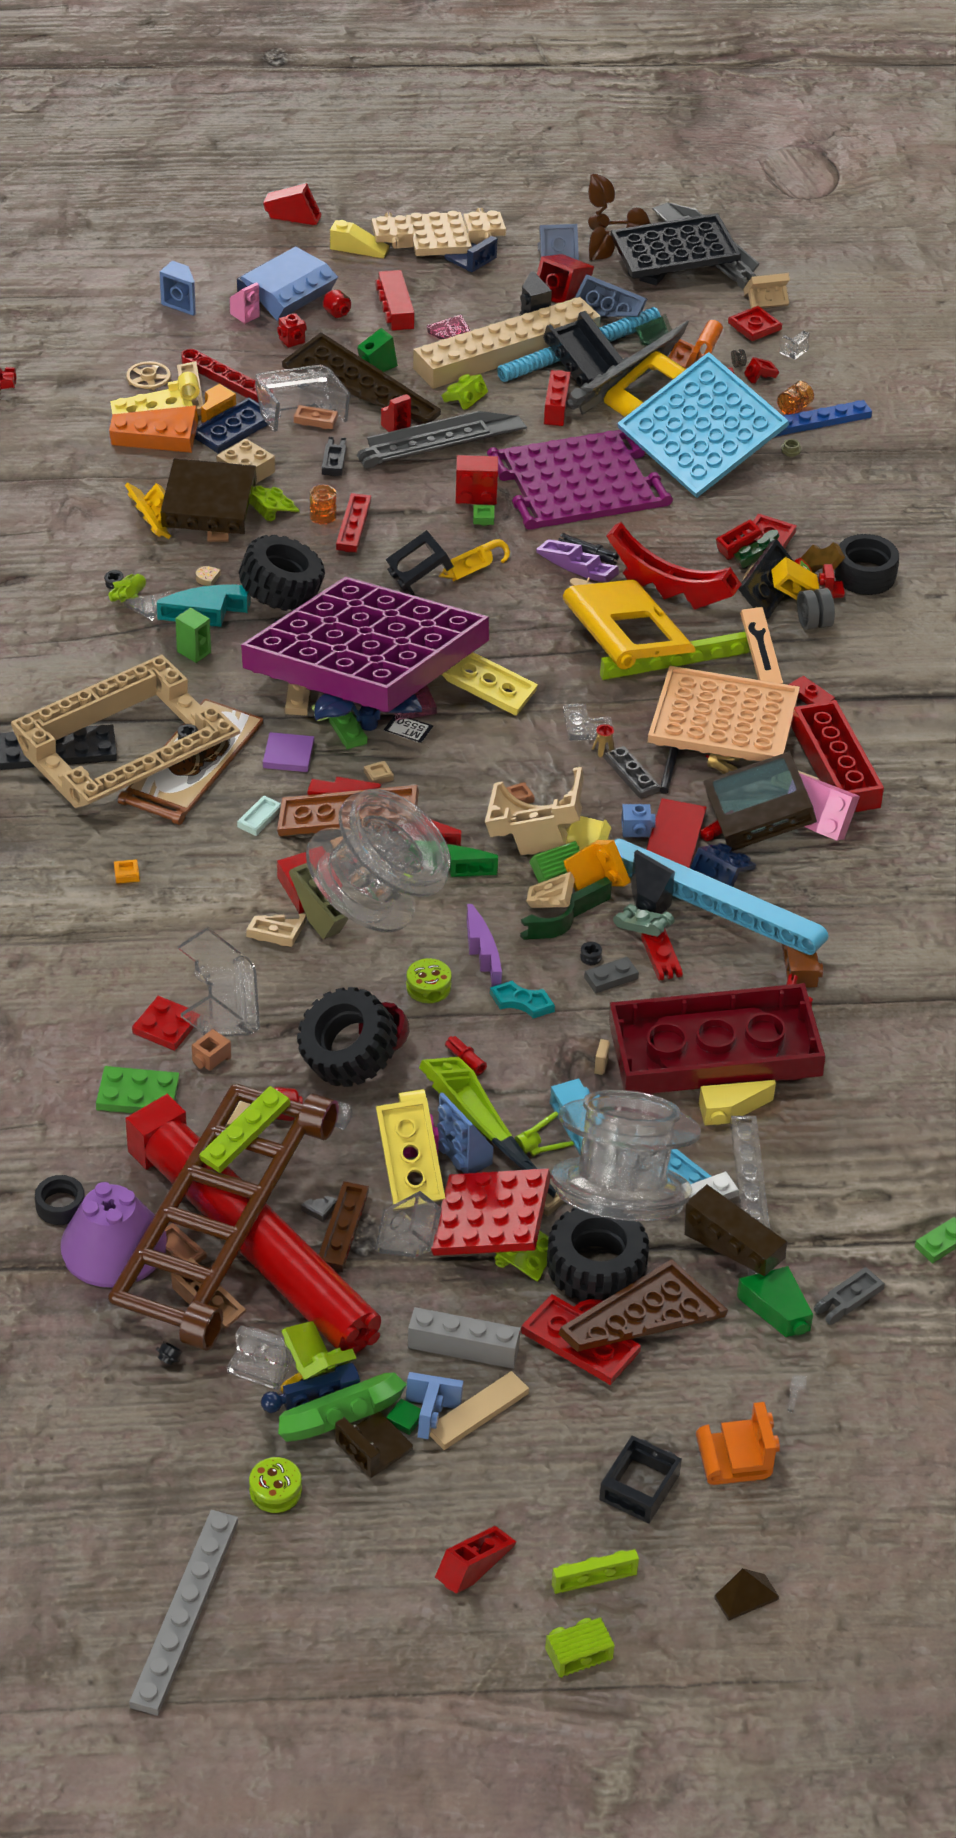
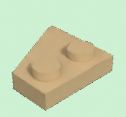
M571 872L530 886L526 901L530 908L568 907L575 878Z

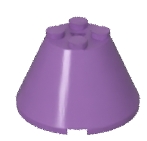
M107 1182L98 1183L95 1189L86 1195L62 1235L61 1255L67 1269L76 1278L85 1283L99 1287H113L155 1214L131 1190ZM166 1231L163 1232L156 1244L155 1251L166 1253ZM145 1264L136 1279L137 1282L150 1275L156 1268Z

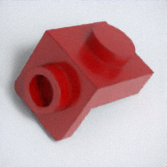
M824 564L823 572L819 573V586L821 588H828L833 598H843L845 595L843 582L834 581L832 564Z

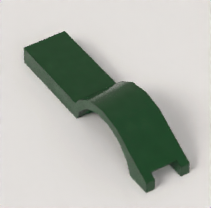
M605 877L573 893L566 912L558 917L540 918L531 914L521 919V923L524 926H528V929L521 932L520 937L523 940L549 939L565 934L570 930L574 917L611 899L612 882Z

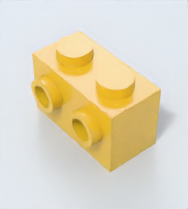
M787 557L771 570L774 587L796 600L800 591L819 589L817 575Z

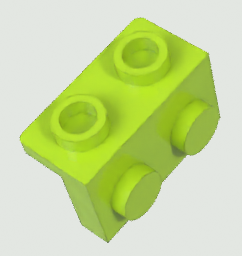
M465 374L459 378L457 383L448 386L447 391L441 396L444 402L459 400L462 409L467 410L487 394L488 389L481 374L473 376Z

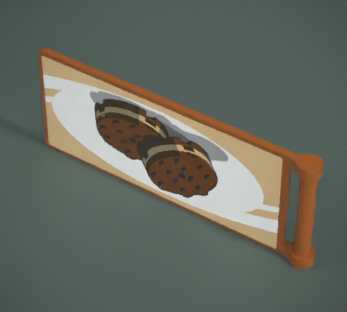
M204 699L200 704L204 709L215 705L240 729V734L131 784L125 791H121L118 796V803L124 806L127 804L170 819L174 824L181 825L188 812L263 724V718L209 699ZM177 731L164 746L178 740ZM132 795H136L147 800L159 803L161 805L173 808L176 811H172L164 807L152 804L150 802L138 799L136 797H133Z

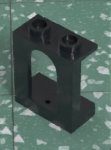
M427 530L385 559L390 566L387 570L392 578H398L397 583L403 591L408 590L411 595H415L410 586L440 564L446 571L454 567L447 553ZM423 544L431 551V556L406 572L398 570L399 562Z

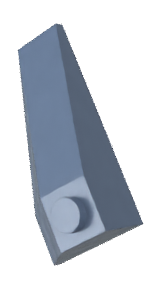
M587 274L575 298L581 297L600 316L639 317L648 300Z

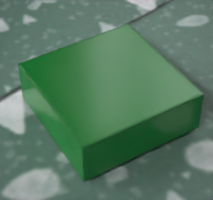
M400 1399L386 1418L398 1430L410 1435L419 1424L421 1409Z

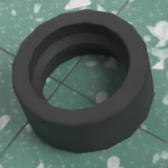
M55 1175L46 1178L39 1183L35 1190V1207L38 1216L45 1222L53 1225L69 1224L85 1198L84 1188L77 1179L71 1176ZM56 1193H67L76 1198L71 1204L63 1207H53L45 1203L49 1196Z

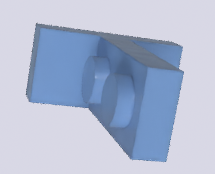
M409 1372L406 1401L423 1403L419 1415L417 1438L429 1439L431 1429L437 1428L439 1412L442 1411V1407L455 1409L461 1405L464 1381Z

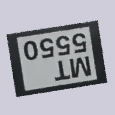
M396 713L383 731L422 743L434 726Z

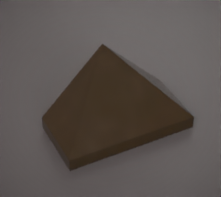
M742 1568L715 1594L714 1599L729 1621L779 1600V1595L765 1574Z

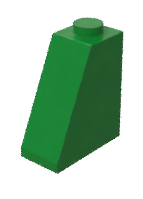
M789 1266L771 1270L766 1276L758 1273L739 1278L738 1299L783 1336L802 1335L811 1331L813 1313Z

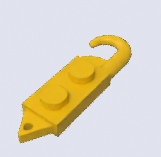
M495 539L450 559L454 567L449 571L443 568L439 577L452 579L454 582L490 565L493 560L491 550L497 547L504 550V558L501 559V563H504L510 556V549L503 540Z

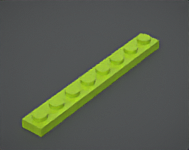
M739 632L690 641L695 647V652L659 656L657 658L636 659L635 664L628 669H620L609 656L601 658L600 676L603 680L665 669L669 668V666L676 667L751 653L746 633Z

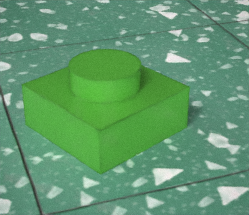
M474 505L473 524L494 525V505Z

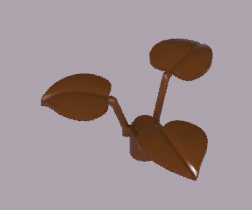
M590 175L588 190L590 202L595 207H602L599 211H596V215L590 216L588 220L589 227L593 230L589 243V260L593 261L609 258L614 252L615 244L611 236L608 235L609 230L604 229L608 225L627 224L626 228L651 223L647 213L637 207L632 208L628 212L627 220L610 221L609 217L602 212L607 208V203H611L615 199L613 184L602 175Z

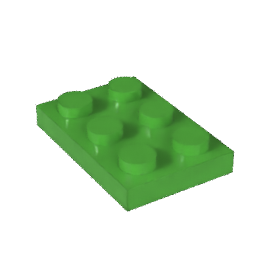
M105 1066L96 1100V1110L134 1113L166 1094L176 1099L180 1073Z

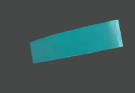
M236 584L191 588L157 600L158 620L176 622L175 618L192 608L210 618V626L221 627L226 611L248 613L251 596L249 591H245L243 585Z

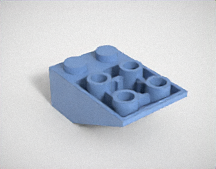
M443 1092L440 1093L437 1127L439 1134L438 1148L441 1153L446 1154L452 1160L455 1168L461 1170L464 1174L476 1173L491 1165L493 1162V1146Z

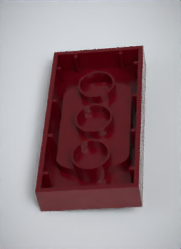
M805 983L610 1002L609 1025L625 1096L652 1095L654 1093L700 1089L701 1086L766 1080H799L823 1076L825 1052Z

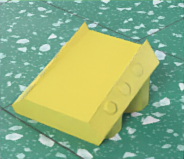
M580 816V821L572 823L566 829L568 834L566 844L576 841L579 850H582L596 840H608L611 826L606 820L600 821Z

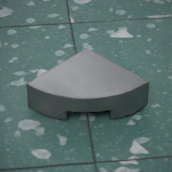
M324 1196V1199L312 1200L311 1198L301 1205V1211L323 1222L334 1210L337 1199L329 1196Z

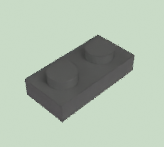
M624 957L586 970L584 978L593 991L598 993L637 980L639 972L630 959Z

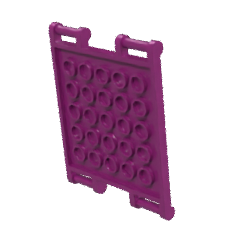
M621 430L550 440L548 442L532 443L518 447L513 446L500 450L492 447L487 451V456H498L499 479L502 481L515 479L523 496L517 495L513 497L512 504L520 512L526 529H536L664 507L673 502L672 496L666 492L661 483V477L657 472H652L647 477H643L634 459L643 457L645 451ZM622 439H627L632 449L628 450ZM502 459H504L508 468L504 466V464L501 461ZM649 486H654L660 497H655ZM526 507L530 508L534 517L529 514Z

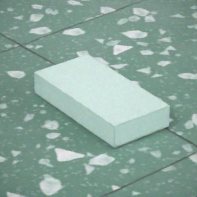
M263 796L237 821V827L257 836L280 813L281 803Z

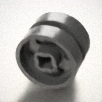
M828 588L815 589L814 591L804 590L798 593L797 613L799 622L804 630L833 626L835 606L831 591Z

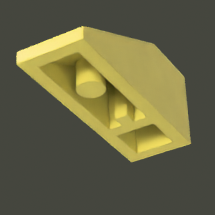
M335 220L330 229V249L383 259L389 250L388 244L384 242L376 243L375 237L354 223Z
M775 1080L701 1086L699 1106L704 1126L731 1123L773 1101L776 1086Z

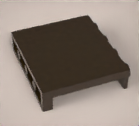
M174 458L160 511L162 527L245 534V519L252 488L256 486L257 482L256 466Z

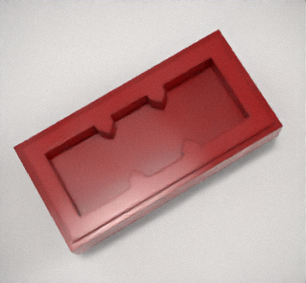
M805 676L788 684L800 687L798 698L807 705L835 700L834 696Z

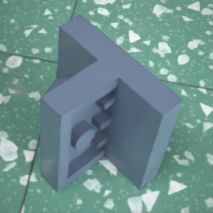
M577 224L539 226L540 242H538V251H540V257L563 254L579 260Z

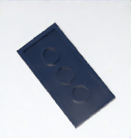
M247 398L197 426L195 439L216 453H220L276 421L277 414L251 398Z

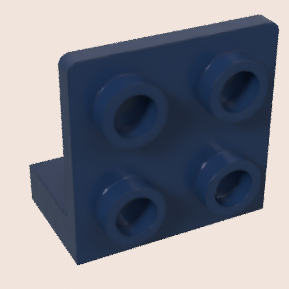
M490 236L477 245L471 243L472 248L468 249L467 253L445 254V259L467 271L474 272L497 258L498 238Z
M719 843L718 845L699 847L690 869L734 887L739 872L755 869L757 864L751 862L749 856L742 853L736 854L731 851L732 848L730 846Z

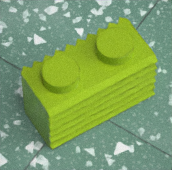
M599 1617L593 1620L591 1618H584L576 1626L567 1629L564 1627L555 1628L549 1635H546L545 1649L558 1676L562 1678L564 1675L568 1676L585 1668H590L597 1664L600 1665L602 1662L611 1661L615 1645L602 1618Z

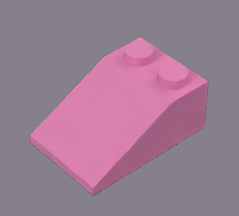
M799 773L813 805L817 820L816 823L804 827L834 840L845 839L860 796ZM794 781L791 784L789 793L797 790Z

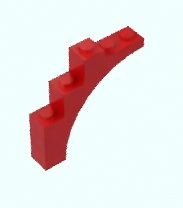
M622 522L615 524L606 535L626 565V569L623 571L626 579L636 580L641 586L653 583L663 599L683 593L695 610L734 596L742 585L731 567L714 571L693 570L672 564L656 556L641 545Z

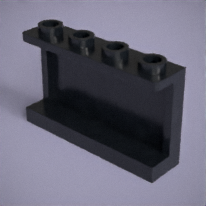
M586 311L580 312L575 322L555 329L551 324L546 326L543 336L545 343L551 347L556 357L564 364L566 370L571 372V375L580 387L585 383L589 384L597 375H603L611 366H617L623 360Z

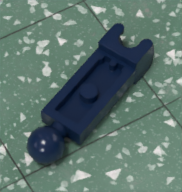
M353 1363L335 1367V1372L283 1386L282 1394L274 1391L265 1393L261 1398V1406L268 1413L279 1411L282 1405L285 1406L287 1411L360 1382V1377Z

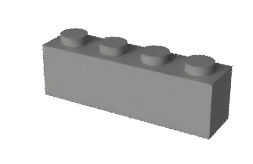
M414 1307L408 1327V1348L514 1369L520 1344V1327Z

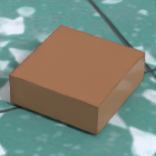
M525 782L506 787L518 800L527 804L534 802L535 796Z

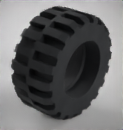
M268 535L256 538L248 545L239 569L240 582L245 591H249V595L252 598H257L260 603L270 605L274 609L280 608L282 611H293L318 594L325 577V568L321 558H318V554L315 551H311L310 547L305 544L302 545L298 540H291L286 536L278 537V535H271L268 537Z
M343 987L335 989L336 992L334 993L329 991L323 994L324 997L322 999H316L312 1003L313 1007L310 1010H306L303 1015L305 1019L300 1021L298 1029L301 1033L297 1034V1043L299 1044L298 1049L304 1061L323 1081L329 1082L334 1086L342 1084L343 1087H351L353 1083L357 1085L365 1083V1079L369 1077L373 1079L377 1076L376 1073L380 1069L383 1070L388 1065L386 1061L388 1058L391 1059L395 1052L392 1048L397 1045L398 1038L396 1034L398 1031L392 1015L375 995H372L365 989L359 990L358 987H348V990ZM355 1023H364L360 1036L352 1045L342 1050L331 1051L333 1041L341 1030Z
M587 1203L586 1207L581 1208L580 1205L574 1207L571 1212L567 1211L562 1214L560 1220L555 1221L552 1231L549 1232L547 1250L549 1276L555 1281V1285L559 1290H565V1294L572 1299L574 1297L579 1298V1302L589 1299L606 1300L646 1275L649 1255L648 1234L645 1232L643 1225L639 1221L636 1222V1217L629 1212L627 1214L624 1213V1209L620 1207L612 1208L609 1207V1204L605 1203L601 1205ZM600 1246L614 1251L618 1257L607 1261H594L581 1256L577 1251L586 1247Z

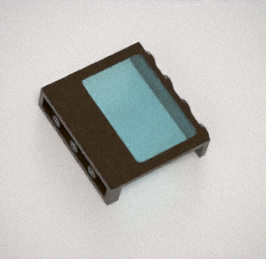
M790 751L703 781L708 799L711 801L723 832L726 845L732 848L731 851L817 822L813 805Z

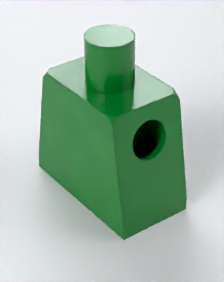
M382 328L357 347L359 357L382 372L398 366L393 337Z

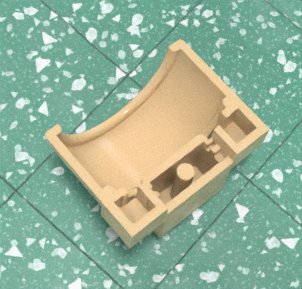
M582 767L573 768L574 785L571 791L564 795V798L560 801L554 799L553 804L538 806L527 804L515 798L506 789L503 782L494 783L485 819L490 837L513 834L521 856L527 854L535 855L539 852L565 845L568 836L566 829L572 823L580 821L582 811L580 798L584 781Z

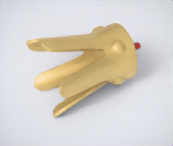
M607 724L599 725L596 729L597 737L592 750H594L597 742H599V757L603 756L606 742H608L609 750H614V728Z
M713 753L710 756L706 755L708 767L715 768L723 774L737 770V767L724 760L739 761L741 759Z

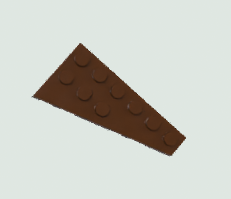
M671 1259L560 1328L559 1335L578 1352L726 1317L728 1309Z

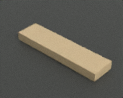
M512 1371L439 1418L437 1428L431 1429L430 1437L443 1450H446L529 1394V1387Z

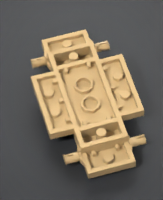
M477 208L476 212L464 214L463 218L461 212L449 211L448 213H412L411 215H406V217L402 215L392 217L390 212L388 216L387 212L384 216L371 219L376 243L389 242L392 243L395 249L413 247L416 256L463 254L472 248L471 243L478 244L490 236H506V227L501 213L497 211L484 213L483 208Z

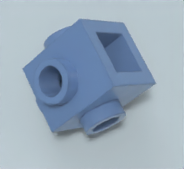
M622 804V836L650 837L651 828H655V814H651L650 804Z

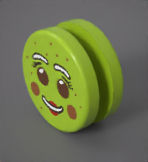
M425 958L415 961L409 966L406 974L408 994L414 1000L421 1003L431 1004L444 1000L451 991V970L444 962L437 959Z
M281 1457L267 1458L257 1463L250 1473V1497L259 1509L270 1513H280L291 1509L300 1500L302 1476L299 1468L292 1461Z

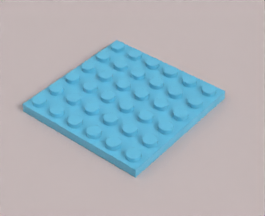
M708 352L617 424L622 432L691 494L698 498L788 427L789 421Z

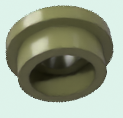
M787 439L782 444L781 451L788 457H794L801 453V446L798 440Z

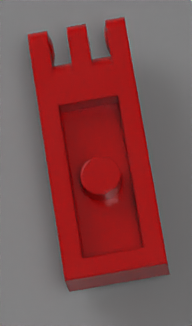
M665 928L664 932L659 936L641 933V939L658 981L664 980V973L667 979H673V971L677 978L683 977L682 968Z

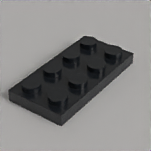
M777 539L769 543L738 589L752 608L763 607L766 619L771 616L785 596L784 592L774 587L771 570L785 557L793 561Z

